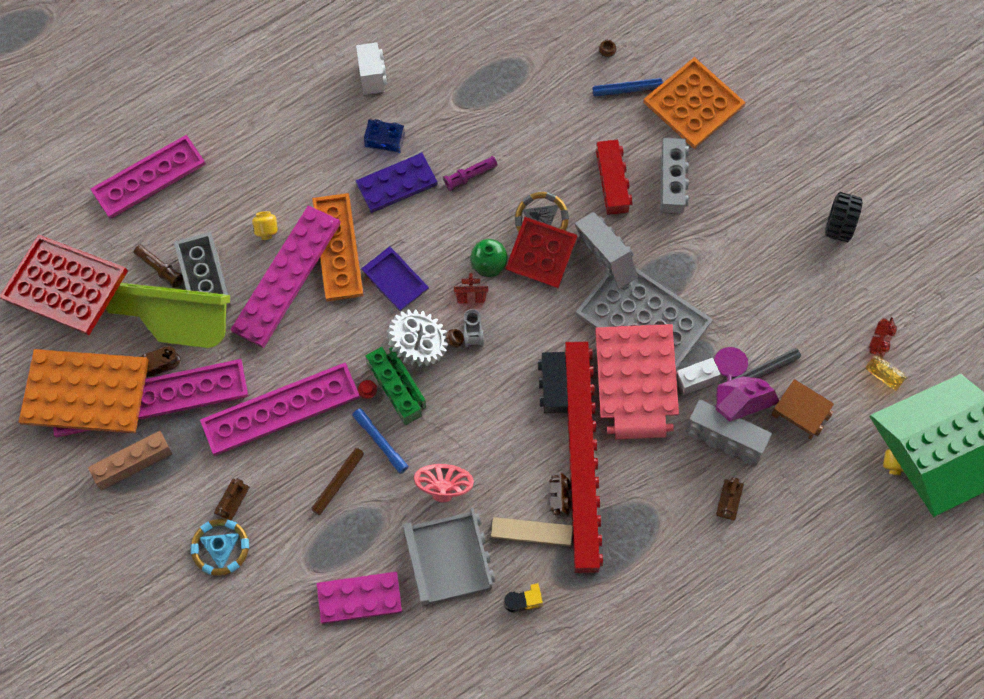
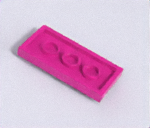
M397 571L317 583L321 624L402 613Z

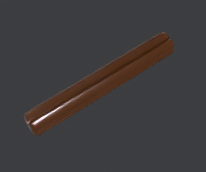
M355 448L312 506L311 509L315 514H322L364 456L362 450Z

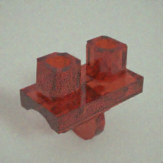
M469 273L468 279H461L462 284H469V286L454 287V294H456L458 304L468 303L467 293H475V303H485L488 286H473V284H480V278H473V273Z

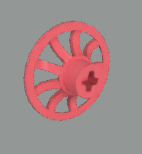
M433 464L422 467L414 476L416 486L425 493L431 494L433 499L438 502H449L452 500V497L466 494L472 489L474 484L473 477L469 472L460 467L447 464ZM435 469L436 474H437V479H436L435 476H434L430 471H428V470ZM441 469H449L445 479H443ZM454 471L461 473L451 480ZM421 474H425V475H427L430 479H428V478H426V477H420V475H421ZM462 478H467V479H468V481H463V480H462V481H459V480L462 479ZM420 482H426L428 485L423 487ZM464 485L467 487L466 489L461 490L458 486Z

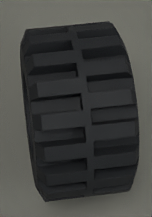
M839 192L835 196L825 228L826 237L847 243L852 239L862 210L863 201L861 197L844 192Z

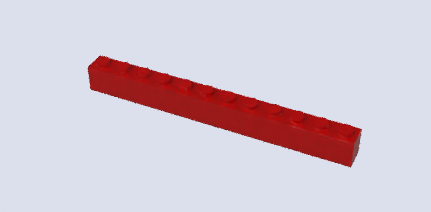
M565 342L574 573H599L600 566H603V554H599V547H602V535H598V527H601V515H597V508H600V496H596V489H599V477H595V470H598V458H594V451H597V439H593V433L596 432V421H592V414H595V402H591V396H594V384L590 382L594 372L593 366H590L589 360L593 359L592 348H589L588 342Z

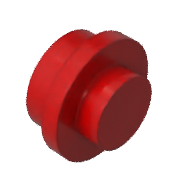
M364 380L358 386V393L364 399H371L377 393V386L371 380Z

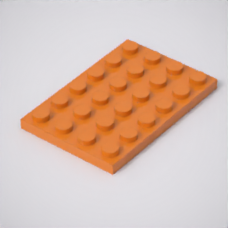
M34 349L19 423L21 425L136 434L149 360L147 357Z

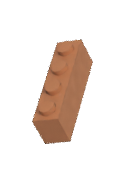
M158 431L89 466L88 469L96 485L102 491L172 455V452L161 431Z

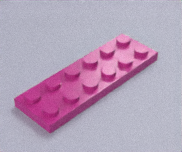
M186 134L90 189L108 218L112 219L205 166L206 163Z

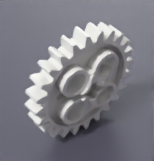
M407 310L406 314L401 312L399 316L395 315L394 319L390 322L387 329V339H390L388 345L394 346L392 352H399L397 357L404 356V362L409 359L411 365L417 362L420 367L424 362L428 366L430 362L435 364L436 360L439 361L445 354L448 343H446L447 340L444 335L447 331L441 330L442 324H436L438 319L431 320V314L426 317L424 311L418 314L417 310H414L412 314L410 310ZM419 325H420V326H421V330H420V333H419V335H418L417 332H418V330H419V328H420V327H419ZM416 341H417L418 344H417V346H416V351H415V350H414V346H415V343H416Z

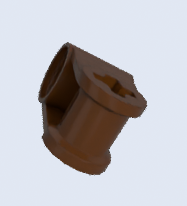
M165 346L141 356L147 357L149 360L146 376L149 377L176 368L181 361L179 354L171 346Z

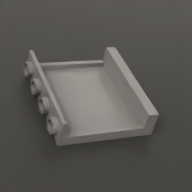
M471 508V512L413 526L411 523L403 524L422 606L492 589L495 576L493 570L489 571L487 563H491L488 551L484 552L485 536L483 532H479L478 525H481L479 513L475 514L474 508Z

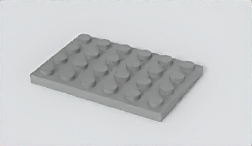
M637 268L635 269L638 278L620 289L615 284L614 276L610 278L606 273L576 311L575 315L595 329L596 327L672 324L675 366L677 369L710 326L713 319Z

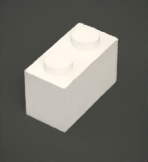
M710 358L678 370L676 373L677 385L683 396L718 383L721 374L714 359Z

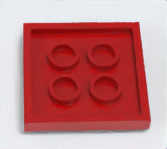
M524 217L506 270L559 289L578 235Z

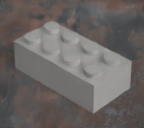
M211 232L174 242L186 290L229 295ZM231 301L226 304V309L232 307Z
M700 399L685 430L691 438L701 439L708 446L718 447L724 450L727 455L737 456L749 465H757L772 434L740 418L729 422L716 411L715 406Z

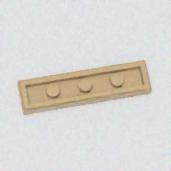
M493 517L491 538L570 547L573 526Z

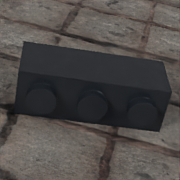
M542 352L541 359H538V371H542V377H539V389H543V395H539L540 407H543L544 413H567L565 352Z

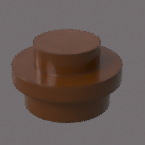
M604 40L599 45V53L602 56L612 57L615 55L617 47L613 41Z
M451 329L446 333V340L449 345L458 348L464 341V335L458 329Z

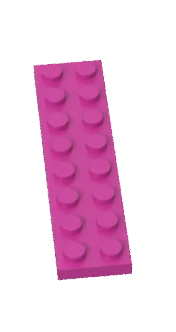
M309 205L306 207L230 329L232 333L262 348L266 346L341 224L340 220Z
M345 362L200 419L212 453L216 456L360 398V395Z

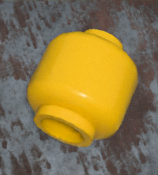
M270 211L256 213V216L252 219L254 234L261 237L262 240L272 239V235L278 232L276 216L271 214Z
M887 449L884 455L883 467L889 470V474L901 476V472H904L891 450Z

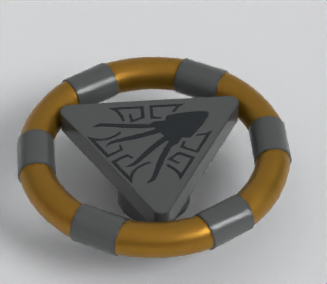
M536 192L528 195L520 202L515 213V226L518 233L522 225V213L528 218L551 225L558 208L561 211L562 219L559 229L566 231L569 223L566 205L557 195L549 192ZM541 198L556 204L524 209L532 201Z

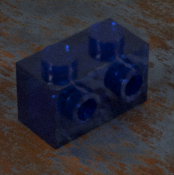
M368 119L364 135L365 147L401 153L405 136L404 125L396 122H383L379 119Z

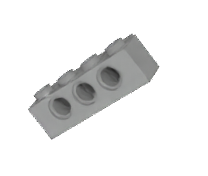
M663 138L660 175L661 212L683 213L685 206L688 207L689 196L685 195V190H688L689 179H685V173L688 174L689 163L685 162V157H688L689 146H685L686 139Z

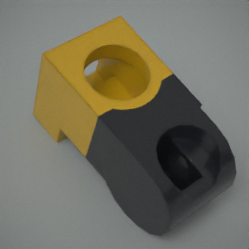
M538 583L531 584L530 591L521 593L509 592L504 598V607L511 613L543 606Z

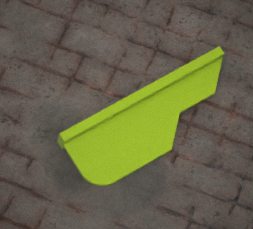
M121 283L106 310L111 314L139 317L158 342L212 348L219 345L224 339L226 332V304L230 303V295Z

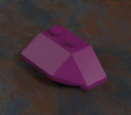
M740 377L717 386L716 411L730 422L777 405L779 399L775 390L766 381L759 378Z

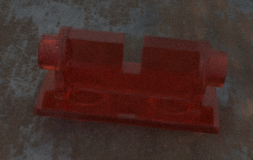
M893 317L890 318V321L882 318L878 322L874 334L880 337L873 336L868 347L869 353H880L881 359L884 358L885 353L889 352L891 338L897 332V326L894 323Z

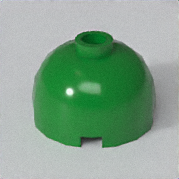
M483 239L472 248L470 261L472 268L479 275L494 277L506 268L508 257L502 243L494 239Z

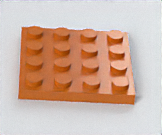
M695 57L644 98L643 101L648 108L682 139H686V142L693 149L697 148L746 104L744 100Z

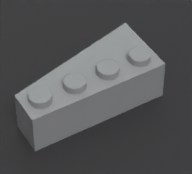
M593 212L575 222L580 238L589 250L594 252L600 264L603 263L610 278L614 276L615 284L619 289L638 278L632 259L634 254L631 248L624 245L620 236L616 237L614 230L611 227H607L602 217L599 218Z

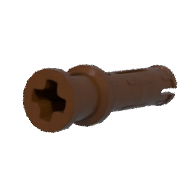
M141 244L134 249L133 253L157 271L158 276L168 281L172 288H176L182 283V273L176 272L171 264H165ZM147 256L150 257L153 261H155V263L149 260Z

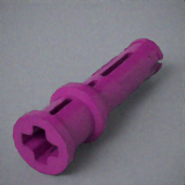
M491 156L464 170L458 169L456 173L450 176L445 175L443 176L445 186L449 191H452L454 187L460 184L465 185L469 179L497 167V161L494 156Z

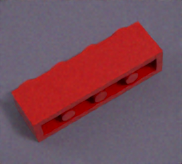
M618 139L596 142L595 151L607 215L629 213V208L633 201L632 195H628L627 190L630 188L629 179L625 178V173L627 172L626 163L622 162V157L624 156L623 146H619Z

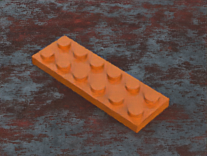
M349 193L312 198L313 208L341 222L320 256L326 302L363 297Z

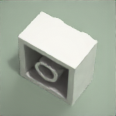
M378 42L356 45L363 95L384 92V85H387L383 51L378 48Z

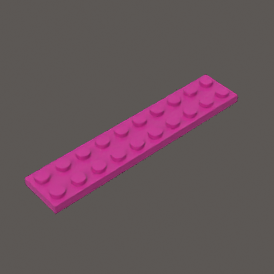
M238 359L145 379L138 420L249 397L242 360ZM53 427L56 438L90 431Z

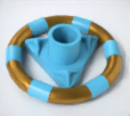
M214 519L206 522L196 531L191 542V556L196 566L203 572L216 576L227 575L237 570L244 563L249 551V539L245 530L238 523L227 519ZM216 526H225L237 532L235 534L202 537L204 533ZM240 537L241 553L236 561L224 567ZM200 540L219 568L207 565L201 560L199 556Z

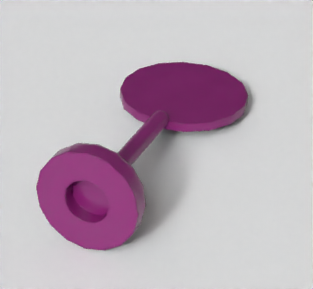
M735 347L720 349L714 358L720 374L727 377L726 382L745 373L748 367L747 356L743 351Z

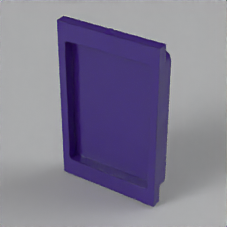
M390 246L361 268L366 277L399 311L403 310L429 289L423 280Z

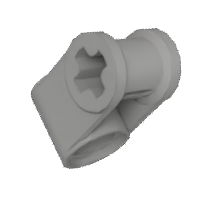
M475 309L467 310L464 314L465 347L479 344L484 346L481 315ZM469 318L477 319L475 323H470L467 320Z

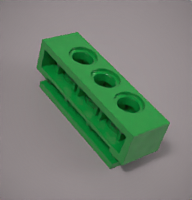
M380 347L365 355L366 363L406 426L422 417L420 406L422 409H425L426 400L400 358L397 357V353L392 352L393 347L389 348V354H386L383 347Z

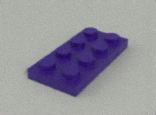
M419 153L356 180V185L368 209L373 213L437 186L438 181L423 153Z

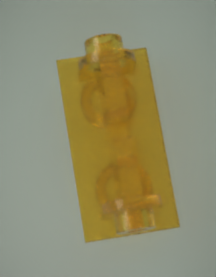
M875 354L865 369L897 391L907 378L904 375L905 373H902L894 366L892 368L889 367V362L880 355L877 356Z

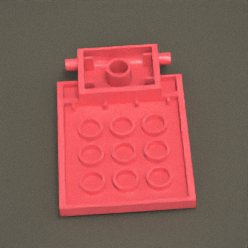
M673 325L596 327L600 419L614 418V426H607V434H615V440L666 438V432L674 431L673 424H666L665 416L679 415Z

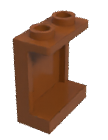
M794 379L775 406L771 416L776 419L779 416L783 417L808 433V438L811 440L814 435L819 436L824 428L821 424L824 420L828 421L834 413L831 410L834 403Z

